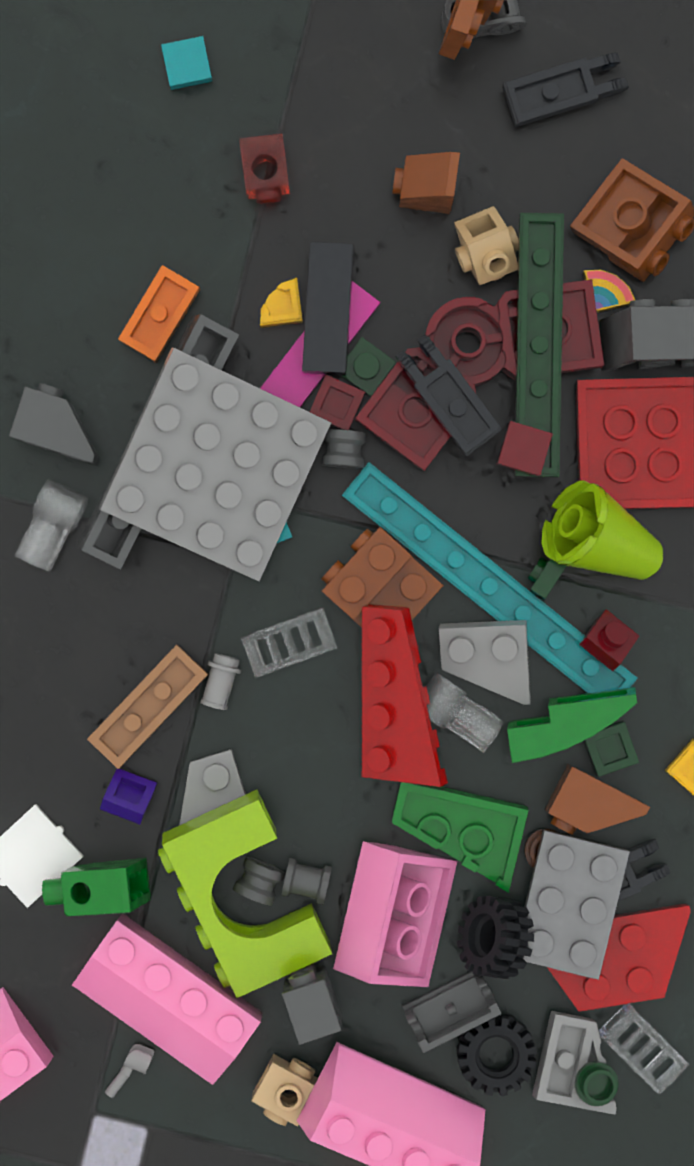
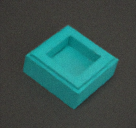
M203 36L161 44L171 90L213 82Z

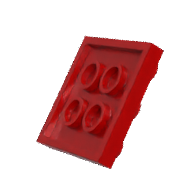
M694 377L577 380L575 384L578 481H587L601 486L624 509L693 508Z

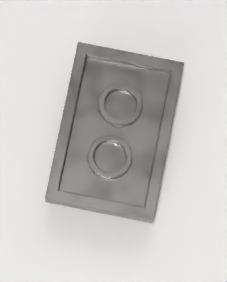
M543 829L524 906L530 912L526 918L532 919L534 925L528 929V933L534 934V942L528 941L527 947L533 950L530 957H523L526 962L599 980L630 851Z

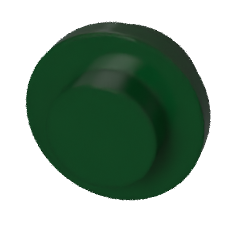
M589 1062L576 1075V1093L588 1105L603 1106L609 1103L618 1091L619 1081L617 1074L604 1062Z

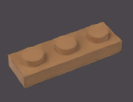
M176 645L87 740L117 769L121 768L209 674L179 645Z

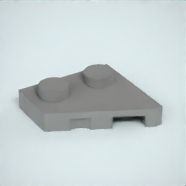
M526 620L440 624L439 640L441 668L443 671L523 705H531Z
M232 749L190 762L179 825L246 795Z
M556 1011L550 1012L532 1093L536 1100L616 1114L617 1107L614 1099L603 1106H591L583 1102L575 1090L576 1075L585 1064L593 1061L606 1063L600 1050L601 1039L597 1022L592 1018Z

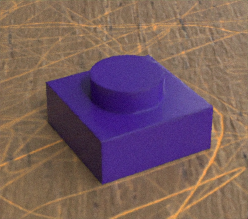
M116 769L102 799L100 810L140 825L153 797L157 783L125 770Z

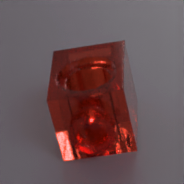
M283 134L240 138L247 198H256L257 203L266 204L282 200V195L290 194ZM262 162H271L278 170L271 179L261 180L253 173L255 167Z

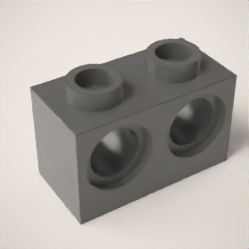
M314 963L291 973V977L284 979L282 996L299 1045L342 1031V1014L326 966L315 968Z

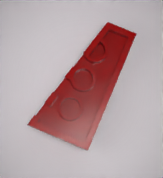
M373 604L362 607V777L442 787L448 781L445 768H441L437 748L440 745L436 729L432 730L427 709L430 700L427 686L423 687L418 668L421 659L408 607Z

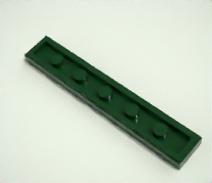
M564 213L519 214L515 422L553 433L539 477L558 478L560 476ZM514 470V477H537Z

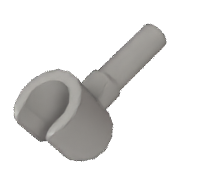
M141 1044L133 1045L124 1065L120 1069L121 1071L107 1087L105 1093L113 1098L130 1077L132 1070L146 1074L155 1051Z

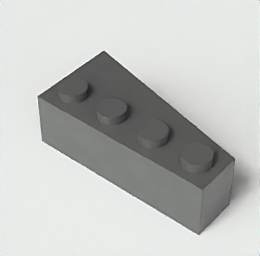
M654 299L630 301L629 308L599 320L604 366L601 368V371H617L618 368L637 361L638 370L675 365V360L681 361L682 368L694 367V299L673 300L670 302L671 306H656V300Z

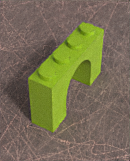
M254 790L162 833L163 848L158 850L167 873L170 874L175 871L182 885L177 888V892L187 912L195 911L200 922L195 928L204 949L213 948L219 962L214 964V968L222 986L226 988L231 985L236 998L332 955L330 940L312 903L267 924L244 925L227 917L219 909L213 898L212 888L214 881L227 863L277 839L276 827L258 790Z

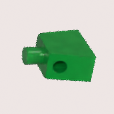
M147 857L73 866L62 871L61 878L45 879L43 881V901L46 906L64 904L66 916L132 912L151 901Z

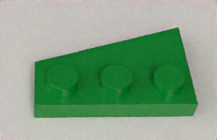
M400 782L392 823L434 849H440L460 861L464 867L474 873H480L495 882L496 886L509 893L529 810L528 806L445 787Z

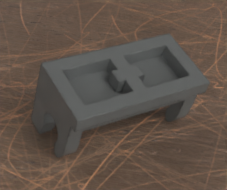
M469 971L402 1005L406 1019L413 1028L423 1053L502 1014L484 976L475 975Z

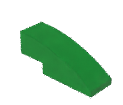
M635 687L549 698V716L509 721L507 732L512 763L541 758L568 749L596 735L637 704Z

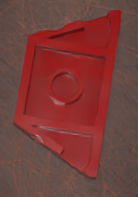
M685 903L614 915L599 980L547 968L579 1012L664 998L691 913L690 905Z

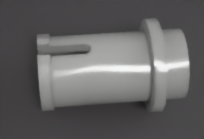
M215 653L213 661L208 660L207 665L211 666L203 698L200 701L201 704L220 710L228 709V701L236 673L241 674L242 670L238 668L239 659Z

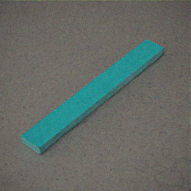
M370 462L367 463L342 494L343 498L496 621L526 620L528 646L586 693L630 688L638 679L621 664L614 671H611L581 647L579 643L585 636L583 633Z

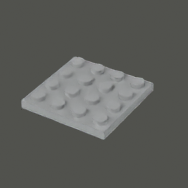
M171 348L98 509L260 581L331 422L176 348Z

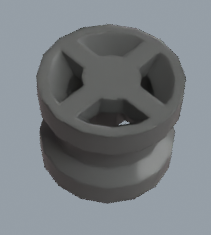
M328 430L324 438L327 443V452L322 455L321 465L363 469L365 459L361 456V446L366 443L367 434L350 430Z
M246 857L243 863L245 872L242 878L235 882L233 890L255 902L272 906L276 898L274 894L276 884L283 881L286 873L269 863L256 858Z

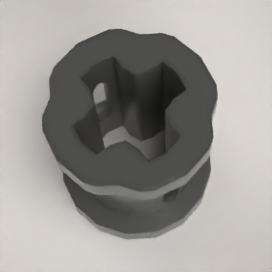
M289 858L281 896L288 897L290 893L314 898L317 904L324 905L332 867L325 865L323 869L297 864L295 858Z

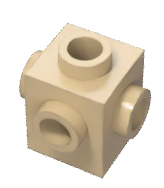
M494 206L454 222L461 244L460 247L455 248L457 259L463 272L466 273L471 270L479 285L501 279L506 274L518 270L515 254L518 251L519 242L517 234L512 226H506Z
M273 1054L253 1090L251 1101L265 1108L263 1114L270 1120L283 1126L290 1122L298 1127L299 1124L296 1120L318 1079L314 1076L315 1069L299 1059L293 1058L291 1062H288ZM293 1090L295 1093L287 1094L284 1091Z

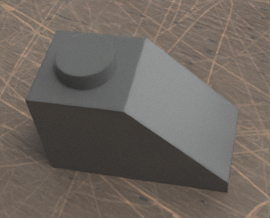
M39 383L37 390L25 387L9 437L97 466L100 458L73 405L68 400L62 398L64 391Z

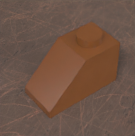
M442 152L406 156L404 169H395L392 194L401 195L399 207L450 214L455 194L460 153Z
M567 764L544 810L553 815L550 822L552 825L574 835L577 828L585 833H590L644 816L650 807Z

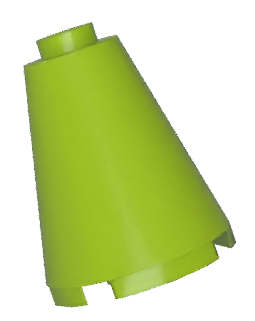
M577 481L568 486L555 499L551 506L557 509L552 522L545 520L542 528L541 544L548 558L565 566L638 580L647 579L660 569L663 562V547L661 543L601 486L587 481Z

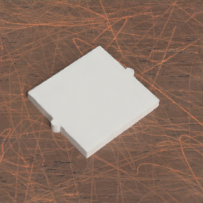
M37 804L0 836V885H7L27 908L42 895V884L45 879L61 878L62 871L73 867L84 857L63 834L64 827L56 826Z

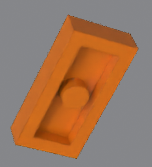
M162 265L118 340L157 363L198 295L200 287Z

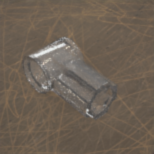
M48 479L36 499L32 511L35 515L15 556L50 572L69 532H73L79 524L87 507L89 497L52 479Z
M435 672L426 685L430 704L427 705L430 721L442 729L448 728L484 753L499 733L504 722L483 706L466 697L468 693Z

